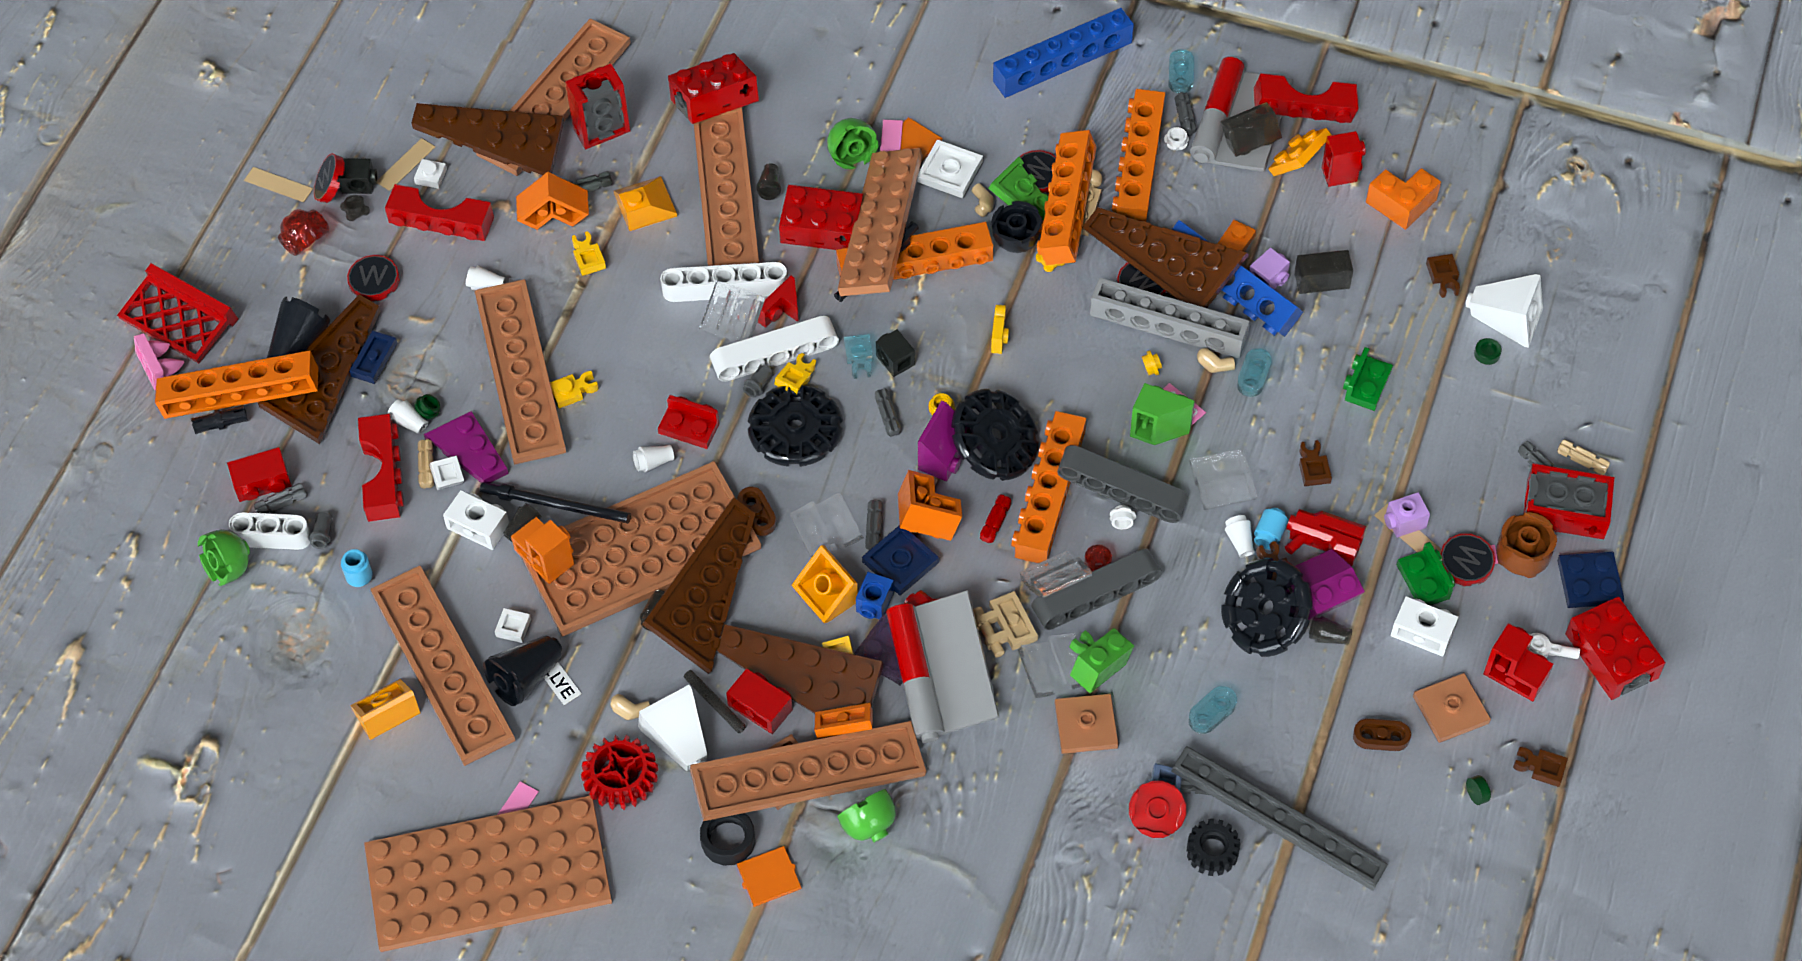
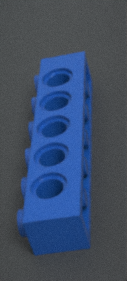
M1122 8L1116 9L993 62V82L1004 98H1007L1131 44L1134 24Z
M1180 220L1172 228L1174 231L1207 241ZM1240 266L1234 274V282L1223 287L1222 291L1225 292L1223 298L1233 306L1239 303L1245 307L1243 313L1255 321L1257 318H1260L1264 321L1265 324L1262 327L1275 336L1278 332L1285 337L1303 314V311L1243 266ZM1254 289L1255 294L1253 298L1245 300L1246 292ZM1269 304H1274V311L1269 315H1265V308Z

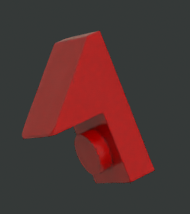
M792 275L757 307L758 323L765 328L772 321H777L782 312L797 322L799 321L795 278Z

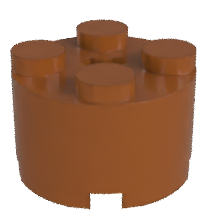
M1525 512L1524 515H1513L1508 518L1502 527L1496 546L1498 563L1508 571L1527 578L1536 577L1538 573L1545 570L1550 563L1557 543V536L1552 529L1553 526L1550 521L1532 512Z

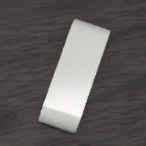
M242 512L233 515L229 520L230 531L237 534L242 540H245L249 547L299 550L306 548L310 544L308 524L305 518L299 515Z

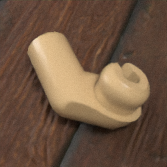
M978 183L972 188V193L979 199L975 212L981 217H985L988 212L991 213L995 200L981 183Z
M1202 348L1197 353L1198 362L1211 373L1235 370L1233 357L1220 359L1207 348Z
M616 694L611 699L612 710L625 720L639 718V711L650 706L649 701L633 704L621 694Z

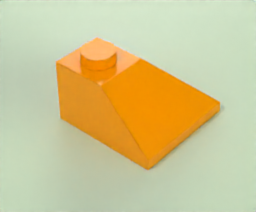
M661 176L613 191L629 231L677 217V212Z

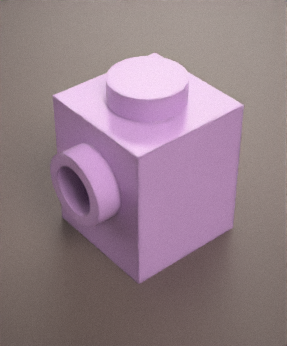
M1269 248L1250 265L1249 272L1272 289H1275L1278 285H1284L1288 280L1290 262L1283 254Z
M1418 492L1389 502L1384 520L1387 527L1393 529L1395 536L1398 538L1427 528L1430 513Z

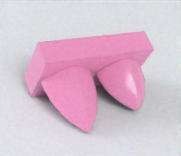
M144 333L134 336L136 355L154 390H156L157 378L173 375L185 362L174 358L157 360L168 350L170 344L158 340L148 341Z

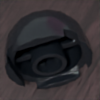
M1014 201L1012 205L1005 208L1002 205L994 212L991 227L994 239L1001 248L1013 253L1026 252L1032 249L1037 241L1040 240L1043 225L1042 217L1035 206L1027 202Z

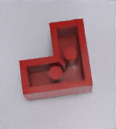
M1508 623L1492 647L1483 675L1533 702L1547 681L1554 664L1549 662L1543 655L1529 651L1533 636L1529 635L1523 628L1515 627Z

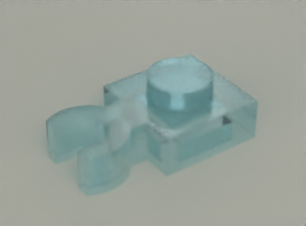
M870 334L844 337L847 364H852L853 378L857 379V371L860 369L867 372V377H871L872 368L869 362L873 361Z

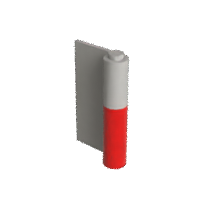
M1225 57L1221 60L1190 154L1200 163H1211L1264 172L1282 115H1267L1255 112L1254 86L1260 74L1245 72L1244 63L1238 58ZM1286 78L1288 83L1292 86L1293 79Z
M968 591L916 607L912 604H899L887 609V618L916 739L922 740L923 743H931L939 739L938 736L999 718Z

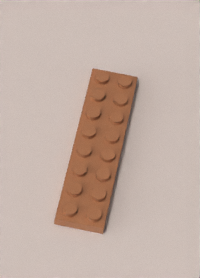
M589 19L510 111L563 116L565 121L571 114L565 81L593 71L598 67H603L610 63L613 65L631 44L630 37L593 19ZM476 153L478 157L516 176L522 172V167L514 164L507 165Z
M742 107L694 123L708 266L759 263Z
M920 148L872 153L862 191L863 201L859 217L853 226L838 285L840 296L890 292L923 156Z
M525 279L474 290L514 465L566 453Z
M415 567L371 588V593L463 765L466 766L514 742L515 737L422 567Z
M911 721L690 765V773L703 821L924 777L926 774Z

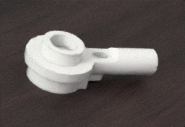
M1540 633L1529 634L1533 636L1529 651L1535 654L1543 655L1546 658L1548 655L1573 659L1579 658L1580 648L1552 644L1545 635Z

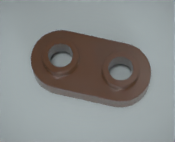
M757 487L742 489L738 494L737 500L756 513L752 524L755 534L758 536L771 534L776 528V517L765 495ZM749 502L756 503L754 505H748ZM760 523H766V524H767V525H764V526H759Z
M1362 719L1357 722L1353 731L1354 742L1363 749L1401 751L1409 745L1411 739L1410 728L1405 723L1394 720ZM1368 734L1371 736V739H1366L1362 735ZM1397 736L1400 740L1394 741L1391 737Z

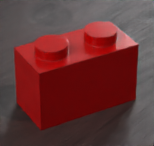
M1356 131L1327 136L1321 168L1328 187L1358 181L1359 171H1362V156L1365 155L1366 149L1364 142L1359 140Z
M280 447L227 462L239 502L254 500L259 496L272 492L277 493L292 487Z
M747 668L726 692L729 707L772 735L793 710L792 697L787 690L782 687L776 688L768 682L764 675L759 672L753 673Z

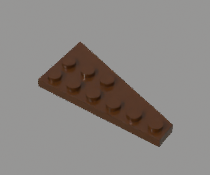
M416 103L411 123L413 129L438 139L446 138L453 141V144L459 147L467 146L472 148L473 152L507 165L514 164L522 167V171L530 174L533 171L543 176L546 172H553L564 119L560 115Z
M1099 207L1082 227L1087 233L1177 300L1208 308L1249 256L1247 252L1233 250L1224 245L1210 243L1188 234L1154 226L1148 222L1131 219L1125 215Z
M359 294L307 348L306 351H311L318 365V391L257 402L259 408L320 445L350 380L349 370L371 334L381 312L379 306Z
M734 497L642 623L643 626L708 674L713 668V660L720 643L723 624L729 611L738 570H740L745 545L748 542L756 514Z
M726 624L724 625L717 649L721 655L741 668H747L753 673L759 672L776 688L782 687L787 690L793 701L813 714L819 711L871 703L872 707L884 663L879 660Z

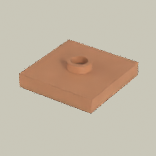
M1465 673L1415 691L1413 694L1414 700L1439 743L1490 723L1491 719Z
M1111 694L1055 699L1054 704L1061 754L1118 749Z

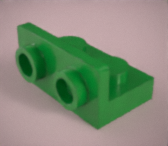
M1365 347L1361 355L1356 354L1351 368L1354 370L1353 375H1347L1343 389L1347 390L1345 401L1375 411L1392 372L1393 365L1369 357L1370 348Z
M1431 542L1424 544L1423 551L1397 560L1396 565L1414 599H1420L1430 606L1450 599L1453 587L1455 586L1454 578L1450 572H1446L1442 564L1441 554L1437 549L1434 550Z

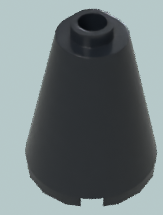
M284 297L280 304L267 358L305 352L328 327L331 321L326 314L322 318L317 314L319 312L318 308L303 300L292 297L291 301H288L287 297Z
M545 635L492 655L483 662L486 679L489 684L494 681L499 688L494 691L498 697L510 706H516L526 699L561 659L562 646L556 638Z

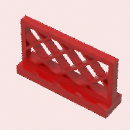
M150 263L145 270L147 277L117 316L152 338L169 343L170 348L199 364L227 326L233 327L238 317L231 307ZM151 285L156 287L158 296L145 299V292ZM176 298L178 307L165 310L164 300ZM159 302L160 311L147 314L146 305ZM142 306L143 316L135 318L128 316L133 308ZM197 310L198 318L185 321L184 311ZM179 313L180 322L167 326L166 316ZM162 318L163 327L149 328V320ZM215 320L219 323L214 330L205 332V322ZM199 324L200 334L187 337L186 327ZM181 329L183 338L171 341L168 332ZM201 340L202 346L196 354L189 351L188 343Z

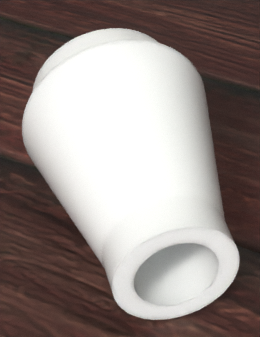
M478 265L476 267L470 266L466 278V286L471 287V290L505 283V277L499 276Z
M397 399L388 410L387 414H390L393 423L412 430L418 435L423 433L428 425V421L423 419L407 400Z
M671 445L642 446L638 450L633 451V461L638 472L644 471L646 473L666 462L674 460V452Z
M1238 515L1228 519L1225 522V532L1236 548L1239 557L1244 558L1254 554L1251 521L1247 520L1245 515Z

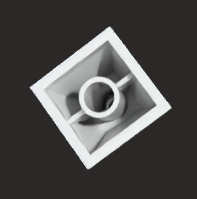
M1534 274L1476 286L1474 292L1469 293L1467 296L1466 308H1470L1471 316L1522 346L1529 348L1543 310L1541 275Z
M690 685L639 711L638 727L641 732L684 770H690V765L706 762L707 751Z

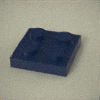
M899 525L862 556V563L875 574L892 579L894 591L901 596L939 563V557L916 536L905 529H901Z
M1614 552L1559 555L1557 562L1567 608L1599 606L1618 596L1624 602Z

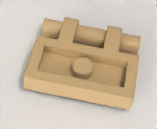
M1015 591L990 600L989 606L992 611L984 613L982 607L973 609L978 630L982 631L986 638L984 642L988 650H992L996 658L1001 657L1005 653L1001 646L1003 643L1008 642L1013 651L1038 641V635ZM998 622L1002 631L995 633L991 624Z

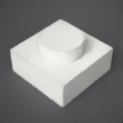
M422 159L414 177L415 184L439 189L447 171L446 163Z
M457 456L430 463L429 466L437 490L464 482Z
M503 608L495 630L496 637L523 643L531 621L530 614Z

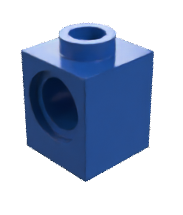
M867 572L856 597V612L868 619L876 618L882 620L894 594L893 580ZM875 596V597H878L879 599H877V600H870V599H868V598Z

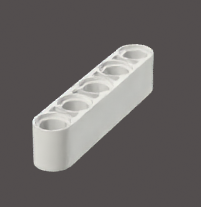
M779 262L682 267L663 271L660 279L663 297L670 302L765 297L773 293L787 279V270Z
M819 316L719 347L712 351L710 359L718 379L726 382L755 373L760 364L772 368L796 360L797 356L801 353L805 354L804 357L832 349L838 344L839 339L828 316Z

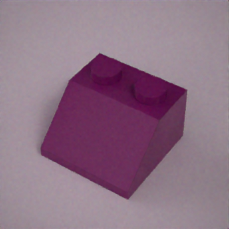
M941 401L918 440V470L947 482L951 474H956L958 471L961 457L956 450L952 435L955 434L954 428L951 427L954 410L946 402ZM965 427V433H968L970 428Z
M1333 549L1295 566L1302 572V578L1305 582L1309 583L1312 592L1313 610H1310L1308 620H1312L1355 600L1365 592L1352 566Z

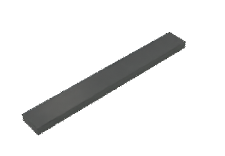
M1188 746L1184 748L1171 770L1172 773L1372 891L1388 866L1384 861Z

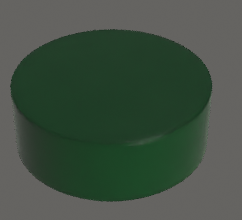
M1491 338L1481 339L1476 344L1474 356L1482 364H1495L1501 356V345Z
M1480 775L1468 778L1466 788L1471 800L1476 805L1489 802L1491 791L1487 781Z

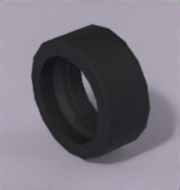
M742 813L703 821L700 827V841L705 855L712 862L723 866L736 865L743 862L752 853L755 846L754 825L750 817ZM724 823H734L741 826L745 834L744 841L738 847L731 850L716 848L711 842L712 831Z

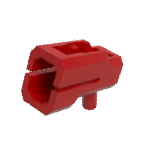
M1299 509L1296 516L1291 514L1286 530L1291 531L1289 539L1292 540L1285 546V550L1292 555L1303 544L1323 551L1333 549L1350 566H1353L1365 535L1366 526L1324 511L1313 514Z

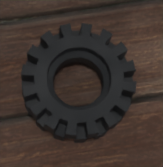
M1208 819V824H1205L1203 820L1199 822L1198 827L1195 825L1192 828V832L1188 837L1186 850L1188 852V861L1192 860L1191 865L1194 869L1199 866L1198 872L1202 874L1205 870H1208V876H1213L1214 871H1217L1218 876L1223 875L1224 870L1229 872L1232 869V865L1235 866L1239 856L1240 839H1237L1238 833L1236 830L1231 831L1232 825L1229 823L1226 827L1223 826V820L1219 819L1218 824H1214V819ZM1208 839H1216L1223 843L1225 850L1221 855L1211 856L1204 852L1202 844Z

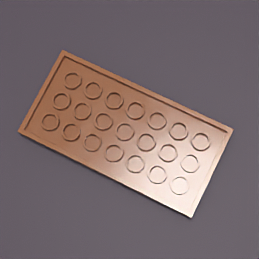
M715 461L607 507L631 513V520L628 524L589 515L564 526L571 536L569 542L574 550L572 555L575 565L550 584L522 558L562 637L667 590L734 497ZM751 528L742 557L761 549V543L753 528Z
M590 796L364 842L380 952L612 904L594 802Z

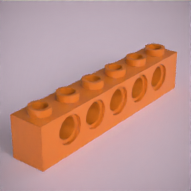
M1136 89L1134 99L1129 98L1128 113H1132L1131 118L1126 117L1124 132L1129 134L1128 137H1123L1121 152L1126 153L1125 157L1120 156L1118 171L1122 172V177L1117 176L1115 191L1119 192V197H1113L1112 211L1131 219L1146 222L1162 123L1165 92Z
M1090 130L1061 133L1059 144H1056V160L1052 164L1053 176L1052 181L1048 184L1049 197L1044 205L1045 218L1042 220L1041 239L1037 241L1038 254L1042 255L1046 265L1076 262L1097 148Z
M981 222L910 236V245L899 254L893 280L907 279L916 275L933 274L937 271L959 269L963 266L980 265L993 261V243L987 223ZM848 248L836 250L837 267L840 277Z
M311 351L161 377L157 378L155 404L163 418L166 419L318 391V365Z
M1055 411L1053 421L1048 420L1045 429V436H1048L1047 441L1041 442L1038 453L1041 461L1040 464L1034 465L1031 479L1035 481L1033 486H1028L1025 495V501L1028 504L1026 509L1021 508L1018 524H1021L1020 531H1014L1011 546L1015 547V558L1047 565L1071 482L1058 475L1059 465L1054 466L1051 464H1060L1067 446H1082L1087 418ZM1050 485L1052 486V488H1046L1044 486ZM1037 508H1046V510H1038ZM1032 530H1038V531H1040V532H1038V533H1033V532H1031V531H1032Z

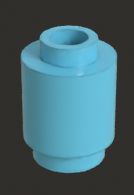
M1278 508L1265 509L1254 531V542L1258 546L1263 545L1264 549L1271 550L1269 547L1271 542L1276 541L1277 544L1280 543L1289 521L1285 516V512Z
M357 549L349 550L343 555L341 567L347 583L354 587L368 584L372 579L373 572L367 555Z

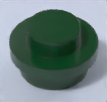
M430 394L420 396L414 402L416 411L423 418L435 419L440 412V402Z

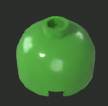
M846 118L837 122L831 128L827 138V148L835 163L844 169H854L856 167L853 164L864 161L865 165L871 160L872 153H876L879 146L876 133L872 127L865 121L857 118Z
M222 529L199 537L198 547L203 545L204 552L199 555L205 572L213 582L218 579L220 581L218 585L222 586L243 575L247 569L248 555L250 554L249 545L245 540H242L232 531Z
M886 789L866 797V800L852 805L837 816L841 827L847 835L860 841L871 838L874 843L889 835L886 829L894 823L896 808Z

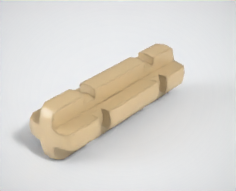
M429 439L420 440L418 442V481L421 488H432L434 486V479L429 465L433 462V444Z
M1566 439L1559 445L1557 451L1559 454L1565 457L1571 456V460L1588 469L1594 468L1593 471L1600 475H1604L1609 468L1610 462L1602 457L1598 459L1596 454L1578 445L1574 447V443Z

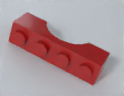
M1260 73L1254 86L1255 112L1351 123L1359 109L1357 84L1332 82L1326 92L1319 95H1306L1295 90L1288 83L1285 76Z
M394 184L385 206L388 222L396 226H407L421 231L439 232L447 236H460L469 240L485 241L494 219L491 202L466 198L462 203L453 208L434 209L427 206L421 200L418 188Z
M390 414L358 418V429L363 453L373 456L382 462L378 474L372 480L362 485L363 508L367 520L370 522L400 518V507L404 506L402 490L398 491V484L403 483L401 468H397L396 463L401 461L399 445L395 446V439H399L398 424L392 423Z

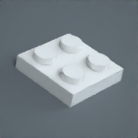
M937 140L918 173L917 182L963 198L983 163V155Z

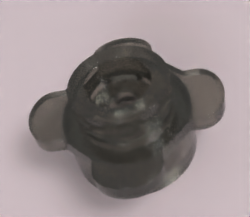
M358 195L347 197L340 205L341 210L345 211L348 221H354L356 218L368 215L370 212L369 207L364 204V198Z

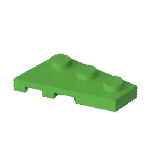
M1019 156L991 183L988 189L1008 206L1012 205L1014 201L1027 202L1035 206L1042 220H1044L1045 201H1048V196L1041 193L1035 184L1037 180L1032 174L1028 175L1023 168L1024 162Z

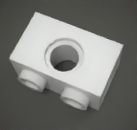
M461 490L443 514L448 530L491 550L495 548L510 526L507 512L503 507L497 504L491 505L483 501L478 495L473 493L467 494Z
M1406 596L1394 622L1391 636L1443 657L1455 630L1458 616L1453 615L1448 610L1437 609L1427 605L1420 599H1412ZM1421 622L1428 623L1430 626H1424Z

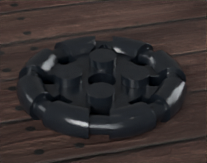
M802 385L798 394L792 391L790 387L786 391V386H780L768 391L766 397L757 400L748 417V423L750 424V427L747 429L748 436L757 452H762L765 459L777 465L789 467V464H799L802 467L822 460L826 452L834 450L841 438L843 429L840 427L843 419L839 407L832 398L828 399L824 391L809 385ZM791 397H801V402H790ZM792 420L802 422L799 427H790L788 425ZM763 422H769L768 425H761ZM821 422H828L830 425H822ZM773 439L776 443L770 446L768 443ZM816 439L821 442L818 446L813 443Z
M981 389L965 396V401L960 402L953 413L951 427L954 428L955 432L952 438L956 450L962 460L966 459L972 465L970 468L988 479L994 480L997 477L1002 481H1006L1023 475L1026 472V467L1032 466L1038 453L1039 442L1036 441L1038 431L1030 412L1022 408L1018 399L1001 390L992 392L990 389ZM992 402L997 407V409L992 408ZM973 409H976L979 414H976ZM965 427L971 428L968 433H965ZM992 428L1000 431L1001 439H997L993 435ZM1020 433L1025 436V439L1020 440ZM976 448L982 454L980 458L973 452ZM999 460H1001L1002 467H997V462Z
M1262 558L1246 564V569L1242 572H1236L1225 589V604L1221 605L1223 623L1233 633L1231 637L1233 641L1249 654H1252V652L1258 653L1261 657L1281 654L1287 651V647L1292 643L1296 644L1309 626V612L1313 610L1311 588L1309 583L1303 580L1302 572L1288 561L1282 559L1274 561L1273 558ZM1273 572L1277 574L1276 581L1272 580ZM1254 577L1257 582L1249 583L1248 580ZM1294 585V592L1290 594L1288 588ZM1237 597L1243 598L1241 608L1235 607ZM1271 600L1273 609L1271 613L1265 615L1263 607L1267 601ZM1296 607H1298V615L1297 617H1294ZM1242 622L1247 628L1241 631L1237 625L1238 623ZM1285 628L1286 634L1281 637L1278 632ZM1260 634L1264 635V640L1261 643L1258 642Z

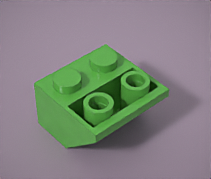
M1144 383L1133 406L1130 437L1157 445L1189 434L1195 401L1185 395H1177L1159 386Z

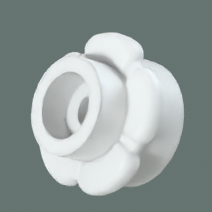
M1179 127L1171 128L1164 137V142L1167 143V147L1171 150H1183L1187 147V142L1189 141L1186 131Z
M1126 505L1115 507L1109 514L1112 526L1121 530L1132 527L1133 520L1136 518V513L1131 511Z

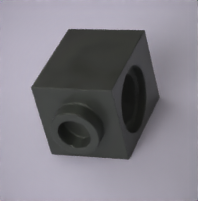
M343 158L345 163L344 174L338 176L342 194H372L373 184H377L378 172L377 169H373L371 159Z
M898 329L882 335L876 341V357L893 377L915 365V350Z

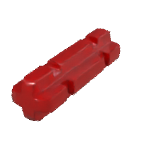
M1003 494L997 497L995 505L992 507L985 522L986 525L983 526L980 532V539L987 543L994 541L996 532L999 531L1006 516L1005 513L1011 506L1010 497Z

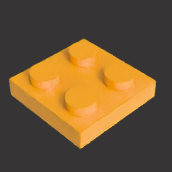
M1327 128L1318 131L1313 129L1303 136L1300 134L1294 136L1288 142L1289 147L1279 152L1273 158L1275 162L1268 168L1273 176H1277L1304 167L1326 143L1327 136H1331V133Z

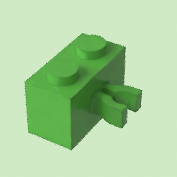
M1115 628L1096 642L1085 630L1079 639L1084 644L1075 638L1069 646L1075 653L1080 654L1076 659L1070 676L1091 693L1126 665L1134 645Z

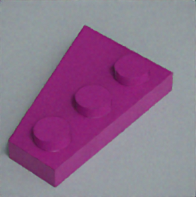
M472 411L424 434L425 440H431L432 444L441 449L442 453L448 458L457 456L462 469L481 483H491L509 474L506 465Z

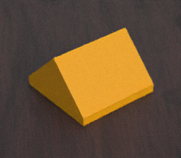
M824 545L818 548L791 585L823 623H828L856 604L858 594L857 582Z
M401 679L350 705L370 740L420 714L413 691Z

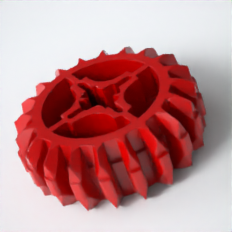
M615 734L612 742L604 738L603 746L594 743V752H587V761L582 762L583 772L581 773V779L584 781L585 791L590 792L589 795L593 801L598 799L601 807L609 802L610 809L613 810L616 804H620L621 809L625 810L626 803L631 802V805L636 807V799L639 798L645 801L647 798L646 792L653 793V783L658 781L656 774L658 764L655 762V755L653 752H650L649 746L647 744L641 746V741L638 738L631 742L630 737L626 735L623 740H619V737ZM607 761H609V764L605 768L601 769L602 772L598 773L600 768ZM615 766H617L618 770L621 771V773L624 775V779L622 778L621 774L618 773ZM642 771L638 779L630 784L631 779L637 776L638 772Z

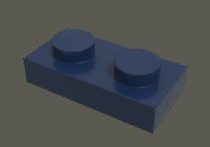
M372 330L349 370L351 377L375 384L397 345L396 338Z

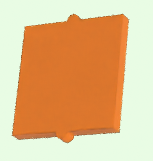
M909 117L902 124L900 150L920 148L923 155L921 162L929 155L936 141H942L940 136Z
M784 846L737 863L738 870L743 879L742 887L747 889L754 907L801 889L795 873L796 866L791 864Z

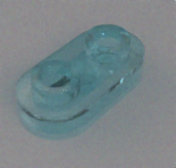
M1179 49L1173 51L1169 57L1168 86L1175 93H1187L1193 87L1194 57L1189 51Z
M1257 348L1247 353L1237 381V388L1241 394L1254 397L1262 392L1272 362L1271 355L1266 350Z
M1225 686L1216 687L1209 692L1189 712L1188 723L1191 729L1200 734H1206L1214 730L1234 712L1237 703L1235 692ZM1222 701L1225 702L1227 705L1220 706L1218 705V702ZM1205 719L1207 723L1202 724L1198 720Z

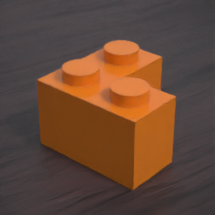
M1421 168L1405 183L1385 169L1369 184L1366 203L1406 230L1437 201L1441 181Z
M546 172L516 196L517 221L538 230L549 220L555 218L573 227L589 215L588 190L550 172Z
M908 470L898 492L900 528L909 532H917L951 541L962 519L961 499L935 493L934 476Z
M535 517L511 536L514 550L548 584L575 565L572 555L574 550L569 542L570 534L562 525L558 527L552 520L543 523Z

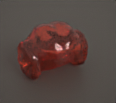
M297 209L283 218L278 240L290 254L297 256L304 249L312 245L314 241L329 232V225L318 211L314 209L310 211Z

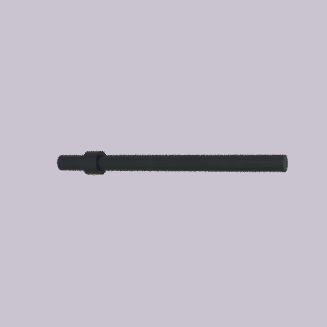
M482 482L480 485L481 493L498 496L501 500L511 501L514 499L627 524L631 520V513L519 490L515 489L513 485H495Z

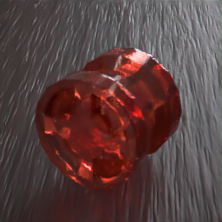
M1103 545L1089 547L1085 552V573L1089 574L1111 564V551Z

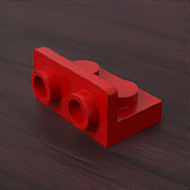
M669 395L667 399L668 408L658 426V434L708 449L719 426L718 410L707 404L701 405L691 402L682 396Z

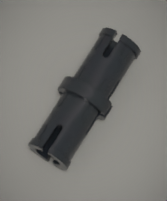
M244 405L222 411L217 409L214 410V413L193 417L191 421L195 434L217 428L223 430L225 426L247 422L248 418L246 417Z

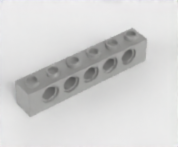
M1099 278L1091 297L1090 316L1200 348H1207L1238 359L1241 356L1247 339L1249 320L1103 278Z

